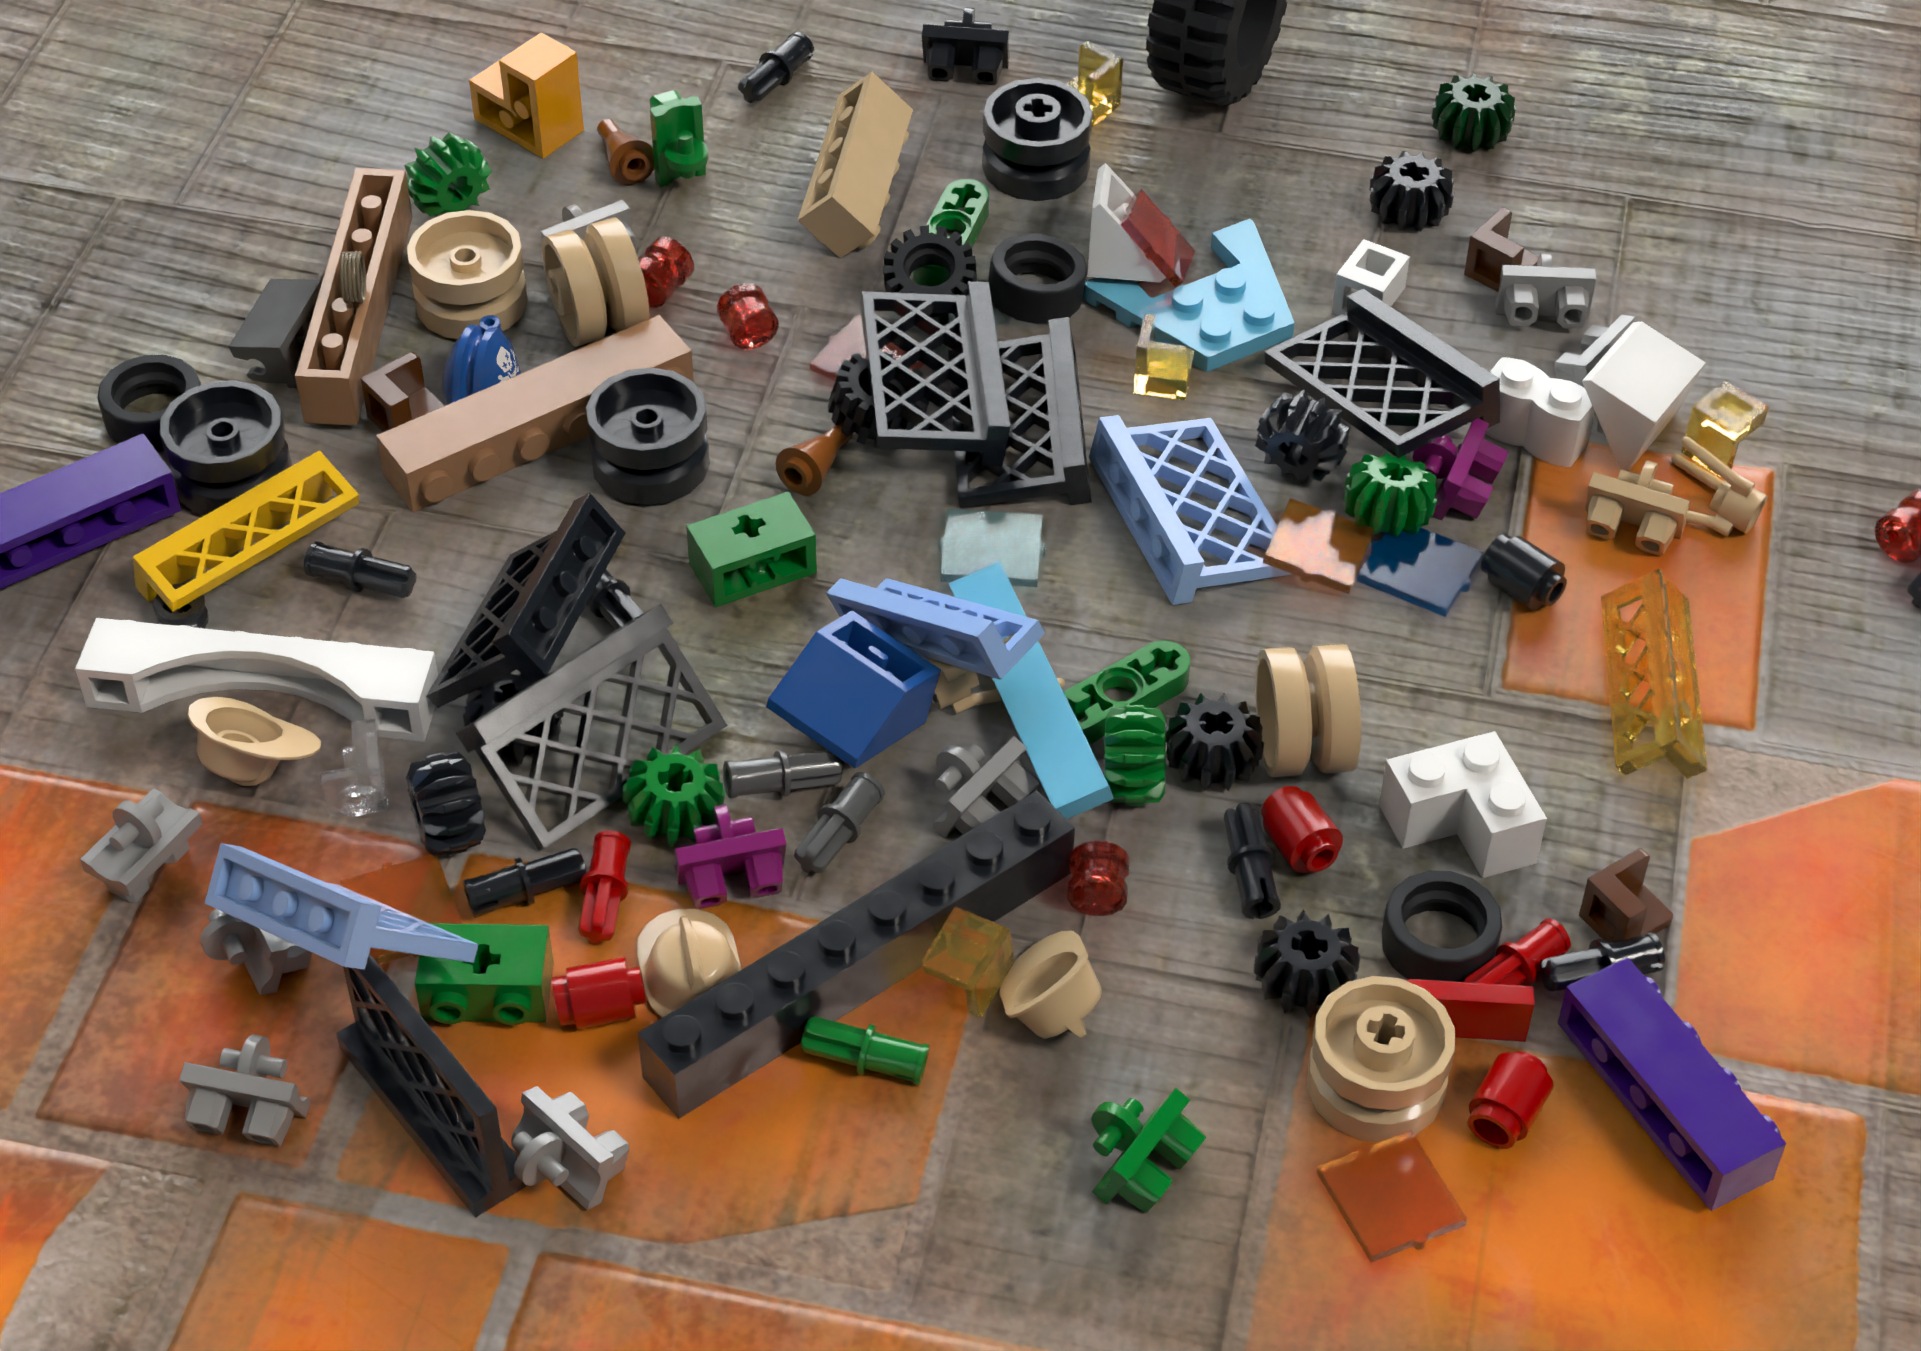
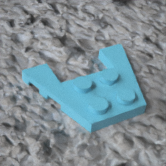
M1250 218L1212 233L1211 249L1229 268L1222 269L1218 273L1187 285L1178 286L1174 290L1154 298H1150L1134 280L1093 278L1085 282L1083 299L1087 303L1097 307L1101 302L1116 311V320L1130 328L1140 325L1154 333L1155 343L1205 372L1293 338L1294 319L1257 228Z

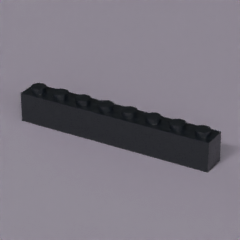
M1038 791L1033 792L638 1033L643 1079L676 1117L680 1119L800 1044L805 1025L810 1017L816 1016L831 1021L840 1019L1073 873L1075 827Z

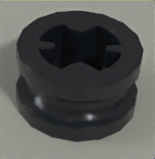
M186 583L172 584V586L176 590ZM158 594L153 600L157 624L184 625L205 629L209 621L204 594L179 608L184 609L183 613H179V609L172 612Z

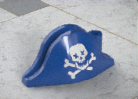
M493 315L484 316L480 319L479 325H468L453 345L442 376V390L446 405L521 374L512 342L501 330L498 317Z

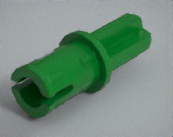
M816 1016L810 1017L801 1040V1049L805 1053L857 1066L858 1074L863 1075L866 1069L913 1081L914 1084L918 1085L921 1083L930 1050L929 1044H919L877 1033L876 1025L870 1024L867 1030Z

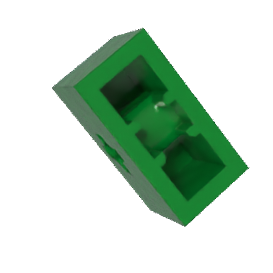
M789 491L686 525L689 565L715 608L817 573L816 534Z
M429 923L479 945L474 963L419 955L415 988L420 1014L425 1021H438L445 1024H456L462 1021L501 1022L507 1025H519L525 1022L547 1023L554 964L549 925Z

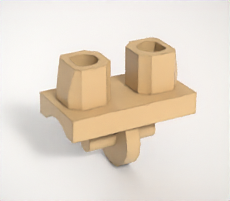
M1649 460L1645 462L1641 474L1621 469L1616 479L1593 472L1587 493L1586 510H1588L1586 532L1606 540L1614 539L1620 521L1640 526L1635 546L1641 551L1662 556L1673 540V537L1681 539L1686 525L1685 518L1690 501L1672 496L1674 485L1655 479L1658 463Z

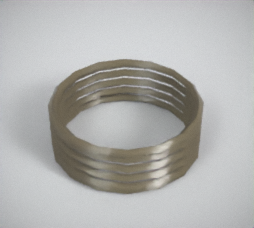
M344 251L341 253L340 285L342 298L346 304L350 302L352 304L354 302L363 303L366 298V269L361 251Z

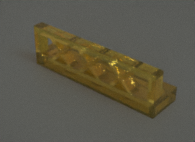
M1657 569L1601 596L1615 765L1624 775H1627L1666 758L1689 779L1708 770L1689 599L1660 569ZM1642 599V604L1629 623L1622 621L1620 609ZM1637 639L1646 641V646L1633 665L1626 663L1625 656ZM1642 681L1650 683V689L1637 708L1629 705V699ZM1646 724L1654 726L1655 740L1633 749V742Z

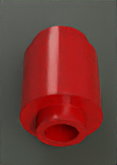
M1285 786L1273 792L1265 800L1261 808L1263 828L1296 872H1320L1335 862L1343 844L1342 833L1311 793L1302 791L1297 786Z
M626 957L566 968V975L552 977L555 1005L561 1026L576 1024L577 1029L634 1019L637 1018L635 1005L647 1003L640 966L628 968Z
M1519 1051L1499 1054L1469 1103L1471 1115L1467 1122L1472 1133L1483 1142L1500 1149L1511 1148L1516 1141L1523 1140L1554 1087L1553 1080L1547 1072L1545 1064L1536 1056L1527 1052Z

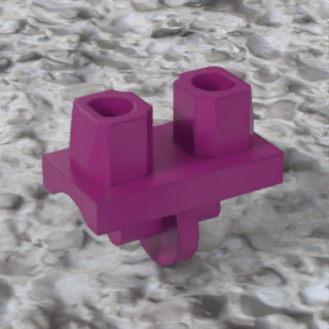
M1479 418L1472 421L1463 443L1459 444L1458 447L1452 443V439L1448 435H1444L1413 451V462L1424 463L1425 471L1434 474L1436 479H1442L1435 496L1437 502L1433 514L1434 517L1443 520L1451 506L1477 519L1486 505L1493 486L1469 475L1468 472L1493 484L1509 451L1483 439L1489 423Z
M726 804L713 807L714 824L693 828L696 845L675 848L676 865H674L677 883L678 885L686 884L695 909L719 906L727 902V891L723 877L727 875L745 872L750 897L759 898L779 894L782 891V865L784 864L787 846L783 828L756 833L753 817L731 821Z

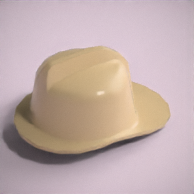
M208 697L198 699L189 706L187 717L191 725L198 731L196 751L201 764L209 771L227 778L242 786L258 785L270 779L280 760L307 758L320 751L321 740L314 733L300 726L275 718L249 703L232 698Z
M675 909L660 914L645 925L638 937L637 957L642 972L646 997L652 1010L661 1018L742 970L731 930L727 923L710 912L700 909Z
M1060 931L1032 945L1015 960L1006 971L1000 984V997L1007 1016L1010 1018L1017 1017L1036 1035L1044 1039L1057 1036L1067 1030H1070L1080 1038L1086 1036L1087 1032L1083 1018L1093 1010L1102 995L1101 985L1088 960V952L1081 937L1074 931Z

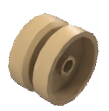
M473 210L449 212L426 221L412 234L407 245V254L417 317L428 330L445 338L458 339L468 325H479L480 319L484 316L493 315L498 317L502 331L509 329L523 316L528 303L523 271L522 247L519 232L508 220L489 212Z
M614 217L588 225L584 241L572 229L542 238V258L548 289L561 327L574 347L603 339L607 324L618 333L649 319L648 296L641 266L631 238L620 220Z
M1346 644L1313 645L1305 660V664H1303L1300 655L1292 647L1261 649L1256 665L1255 702L1256 716L1260 717V723L1263 727L1262 741L1264 742V752L1262 759L1267 774L1271 777L1302 775L1310 760V755L1319 771L1323 773L1354 771L1358 765L1361 748V711L1357 674L1348 646Z
M1370 976L1346 982L1329 994L1316 1014L1313 1046L1308 1063L1307 1090L1316 1111L1336 1130L1364 1141L1389 1143L1413 1137L1433 1123L1444 1103L1448 1085V1074L1451 1070L1455 1053V1027L1445 1006L1426 989L1401 978Z

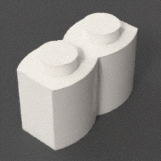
M1502 357L1490 371L1500 378V423L1488 428L1485 434L1503 443L1524 446L1533 456L1547 463L1571 467L1588 446L1595 414L1585 388L1572 381L1549 378L1542 370L1524 360Z

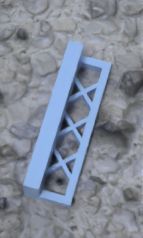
M840 578L826 592L839 617L853 610L920 656L1000 680L1045 634L1039 620L888 578L877 588ZM1015 634L1006 644L1002 640L1003 637Z

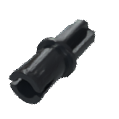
M794 32L775 50H768L763 53L759 59V64L742 78L738 84V90L743 93L744 100L749 103H753L755 100L761 101L779 84L782 86L788 84L793 77V72L813 57V43L805 34Z
M315 541L314 544L309 546L304 558V571L306 575L347 584L349 590L357 593L365 588L405 598L411 595L417 579L416 573L409 565L373 557L371 551L360 548L355 552Z
M605 570L589 599V607L596 617H605L616 630L642 614L643 611L630 598L629 586L623 580L615 579L614 576Z
M1239 803L1236 807L1228 808L1223 818L1231 851L1227 859V866L1229 871L1236 875L1243 915L1249 919H1254L1255 910L1253 905L1256 904L1259 919H1264L1276 914L1281 908L1271 869L1275 863V855L1272 849L1266 846L1259 812L1253 809L1249 803Z
M571 848L528 863H523L520 857L514 859V865L486 875L463 880V886L470 910L474 918L496 909L526 901L527 905L534 904L535 895L581 881L587 871L580 851L577 848Z
M1651 932L1631 937L1630 939L1608 943L1603 939H1596L1590 943L1587 950L1544 959L1540 964L1543 984L1549 991L1565 990L1566 986L1627 957L1642 974L1660 972L1663 970L1661 963H1665L1664 949L1659 938Z

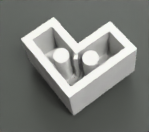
M1495 731L1386 760L1379 807L1403 849L1457 834L1482 878L1537 864L1547 817Z

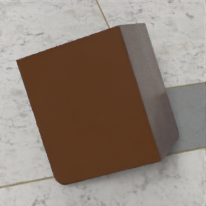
M1504 207L1470 236L1464 275L1497 292L1500 286L1502 265L1537 266L1538 256L1524 250V247L1508 239L1512 212Z
M410 352L361 378L367 417L382 432L445 406L425 387L421 359L414 352Z
M1638 848L1590 876L1587 880L1579 916L1607 943L1630 939L1631 937L1650 932L1657 934L1671 925L1673 913L1643 885L1650 856L1642 848Z

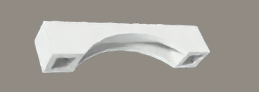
M104 618L95 619L75 668L85 705L90 708L143 713L167 702L200 693L232 689L270 690L297 695L325 705L351 720L367 736L425 742L436 707L426 695L438 677L435 653L433 651Z

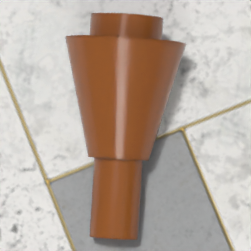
M602 120L598 124L597 131L605 141L609 168L613 178L624 185H633L646 180L654 170L652 146L621 131L613 120Z
M844 423L834 425L824 435L786 448L777 455L776 471L780 480L788 489L803 496L813 495L818 492L837 455V451L853 436V433L849 437L842 433L841 430Z

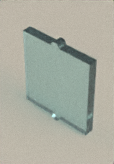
M947 509L945 536L940 538L938 543L939 551L943 552L941 582L955 581L1000 561L1012 586L1037 587L1039 559L1045 556L1046 551L1045 544L1041 543L1043 514Z

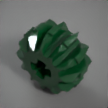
M1472 73L1470 78L1465 79L1454 75L1451 83L1441 84L1439 92L1436 94L1431 115L1433 120L1432 127L1439 131L1440 140L1453 141L1454 149L1461 146H1468L1473 152L1479 146L1494 149L1496 143L1506 141L1508 133L1511 132L1516 106L1514 105L1515 97L1508 93V85L1494 84L1493 76L1481 79Z

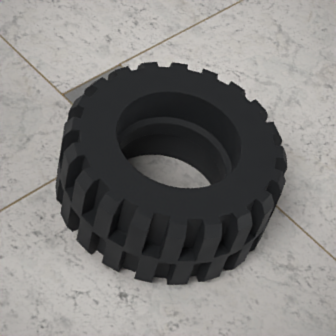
M1154 0L1147 24L1149 35L1146 38V50L1149 52L1147 64L1151 70L1152 77L1160 87L1217 105L1228 106L1240 102L1242 98L1249 95L1252 85L1258 83L1264 66L1268 64L1271 58V50L1278 39L1281 30V20L1285 15L1288 2L1286 0Z

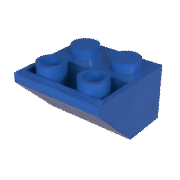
M852 610L816 631L769 696L766 708L853 768H857L926 723L941 669Z

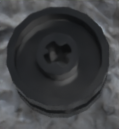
M1042 78L1023 79L999 87L987 98L983 111L985 141L983 144L982 167L986 179L998 191L1016 199L1044 201L1058 199L1075 192L1086 181L1090 168L1091 147L1089 140L1092 132L1093 112L1088 99L1076 88L1057 80Z
M651 367L627 370L612 376L592 392L586 406L594 479L606 493L623 502L641 505L669 503L690 494L704 480L710 465L709 444L706 434L707 414L704 395L692 380L671 370Z
M229 380L209 382L194 387L173 400L161 417L160 437L164 454L169 461V469L173 475L178 499L181 504L197 514L206 515L292 466L289 447L284 439L285 428L281 408L272 394L255 384Z

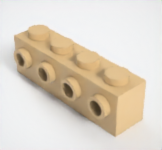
M870 72L838 95L798 217V221L820 243L825 244L839 258L844 257L857 247L860 249L866 248L878 236L881 229L878 224L882 211L890 199L888 191L891 181L900 166L898 158L901 148L909 136L907 128L913 109L873 72Z

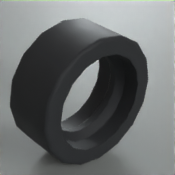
M1020 234L1005 239L994 249L991 258L988 282L992 303L1002 313L1016 320L1033 324H1049L1048 320L1070 318L1080 309L1088 271L1084 256L1073 245L1057 237L1043 234ZM1020 273H1037L1047 275L1059 281V283L1036 284L1027 282L1015 275Z
M143 355L126 360L111 369L101 381L97 396L103 422L109 437L119 444L144 434L157 452L164 451L160 437V423L166 409L153 413H134L124 409L140 397L164 393L180 396L187 390L200 386L201 382L195 369L182 359L168 355Z
M1435 870L1409 876L1393 889L1386 904L1381 931L1383 952L1391 966L1406 979L1463 982L1465 978L1496 956L1502 932L1501 908L1488 889L1468 876L1453 871ZM1425 911H1444L1461 917L1473 927L1478 937L1472 944L1457 949L1437 948L1421 942L1412 935L1405 922L1412 915Z

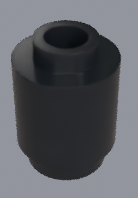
M1507 534L1498 536L1489 545L1481 561V570L1488 575V581L1492 585L1531 610H1538L1545 605L1552 606L1561 597L1567 585V579L1564 577V563L1521 536L1513 538Z

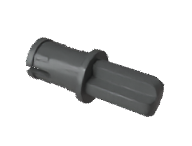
M777 750L773 757L734 762L731 760L725 761L723 765V781L728 798L778 792L781 797H786L790 795L791 790L840 783L843 766L841 759L829 750L786 755L784 750Z
M857 772L832 804L829 803L822 806L818 812V822L794 852V858L801 864V869L807 873H812L813 871L822 873L846 842L852 843L856 841L861 834L860 825L873 808L882 801L885 795L883 786L877 779L867 773Z

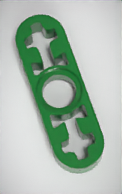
M960 179L951 182L945 188L927 223L929 225V234H936L938 226L946 227L947 230L960 231L963 233L961 234L962 245L968 242L973 247L989 215L988 188L983 183L973 179ZM965 206V212L959 210V208ZM927 265L914 270L912 276L914 281L920 286L933 287L946 282L950 277V273L943 267Z
M1155 641L1063 691L1088 744L1090 745L1105 737L1106 716L1111 708H1126V705H1144V708H1156L1182 693L1189 682L1191 660L1187 650L1180 644L1172 641ZM1113 687H1123L1130 690L1135 696L1127 701H1114L1109 699L1104 692Z

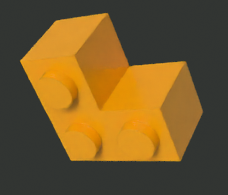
M539 33L469 80L474 119L542 159L584 131L577 52L543 33Z

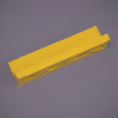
M319 450L134 555L135 587L148 602L152 601L158 594L174 612L359 504V494ZM332 490L338 495L324 504L321 503L332 496ZM288 521H290V524L286 525L285 527H283V528H281V529H279V530H274V529L280 527L281 525L287 523ZM244 547L243 551H241L240 553L236 554L233 557H228L229 555L235 553L236 551ZM196 575L195 579L184 584L176 590L172 586V584L183 583L184 581Z

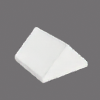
M1105 163L1097 172L1092 206L1087 277L1160 283L1168 277L1171 233Z
M1633 322L1582 380L1620 470H1630L1678 413L1706 363L1644 322Z

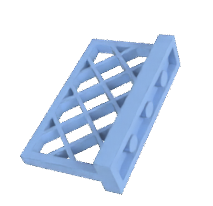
M1119 415L1099 417L1089 460L1172 605L1191 603L1196 588L1296 574L1299 565L1298 559L1211 418L1126 428ZM1203 438L1209 451L1205 453L1181 441ZM1148 445L1163 453L1157 459L1140 452L1137 446ZM1173 456L1198 468L1192 474L1167 462ZM1206 471H1209L1227 479L1231 486L1227 489L1202 477ZM1160 477L1184 487V489L1178 495L1161 488L1156 479ZM1192 492L1198 493L1219 502L1216 510H1213L1190 500V495ZM1227 507L1249 515L1253 521L1251 526L1225 515L1224 512ZM1181 513L1206 524L1202 532L1183 525L1178 514ZM1214 528L1241 539L1238 547L1211 537L1210 535ZM1251 543L1271 552L1274 558L1263 559L1246 552V549ZM1201 550L1228 561V563L1205 567L1204 560L1199 552Z
M220 844L205 899V904L343 967L365 970L370 948L474 963L479 945L340 885L321 881L244 847Z

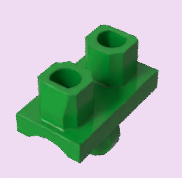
M675 90L652 96L650 98V121L655 180L659 186H667L679 177L689 179L694 176L705 175L709 157L707 145L704 143L702 103L695 95L682 99L678 91Z
M1175 1088L1162 1105L1153 1111L1143 1125L1138 1117L1144 1108L1134 1098L1127 1099L1123 1106L1114 1102L1100 1104L1091 1117L1092 1125L1099 1135L1093 1143V1148L1102 1156H1109L1114 1148L1121 1150L1122 1153L1091 1192L1106 1204L1118 1193L1128 1202L1147 1213L1173 1182L1172 1178L1147 1159L1153 1148L1180 1170L1206 1139V1136L1181 1113L1190 1102V1099Z

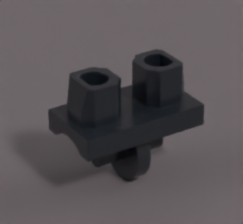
M970 7L964 8L962 21L945 19L944 25L923 24V62L927 63L928 78L932 81L948 82L953 79L955 65L972 66V80L976 83L996 85L1002 68L1008 69L1009 30L992 29V23L975 22V8Z

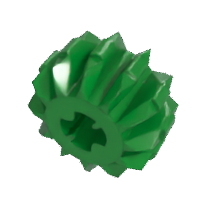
M449 132L442 140L431 136L429 145L424 150L414 148L417 155L416 160L405 164L404 167L408 175L409 195L414 200V205L422 213H427L430 217L433 215L438 217L449 212L464 211L470 205L480 206L477 197L480 193L490 190L486 178L492 170L481 154V150L472 141L468 142L465 138L461 139L459 136Z
M1383 452L1380 457L1371 454L1364 455L1361 462L1352 464L1351 471L1346 477L1344 512L1355 518V525L1359 527L1369 526L1374 529L1375 534L1381 531L1389 532L1396 538L1401 531L1410 535L1417 534L1420 527L1429 524L1430 517L1434 514L1437 502L1435 498L1437 492L1436 476L1431 472L1425 471L1424 463L1410 462L1406 459V455L1400 458L1392 457L1387 452Z
M1126 705V708H1111L1107 714L1104 760L1105 779L1114 798L1111 802L1126 803V806H1144V803H1159L1165 795V716L1159 708H1144V705Z
M676 743L671 749L670 754H663L652 747L649 754H647L646 761L634 760L629 770L627 783L623 786V801L625 802V807L628 808L627 817L630 820V825L644 826L647 841L661 834L666 836L671 848L677 841L678 836L682 835L695 843L693 828L714 824L713 807L724 805L725 789L723 788V783L719 782L720 772L718 771L717 764H703L704 758L700 749L687 756L682 754Z

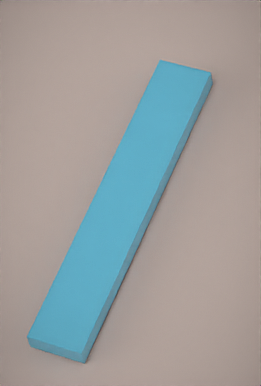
M1000 561L948 583L953 596L956 598L1027 617ZM1037 641L1001 680L991 678L1022 744L1027 747L1025 751L1049 803L1066 819H1069L1114 798L1039 641Z

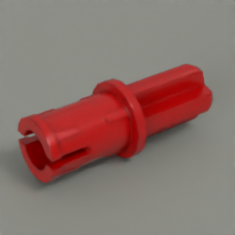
M609 830L595 835L589 872L583 875L580 881V891L584 895L578 932L581 936L588 938L590 944L599 945L600 941H610L613 938L620 902L626 898L629 890L628 883L625 880L627 858L631 849V841L623 833Z
M1546 918L1540 922V925L1515 943L1505 942L1497 948L1496 957L1465 978L1463 982L1529 986L1535 982L1536 973L1540 970V964L1544 959L1564 955L1568 952V949L1571 948L1570 937L1560 923L1551 918Z

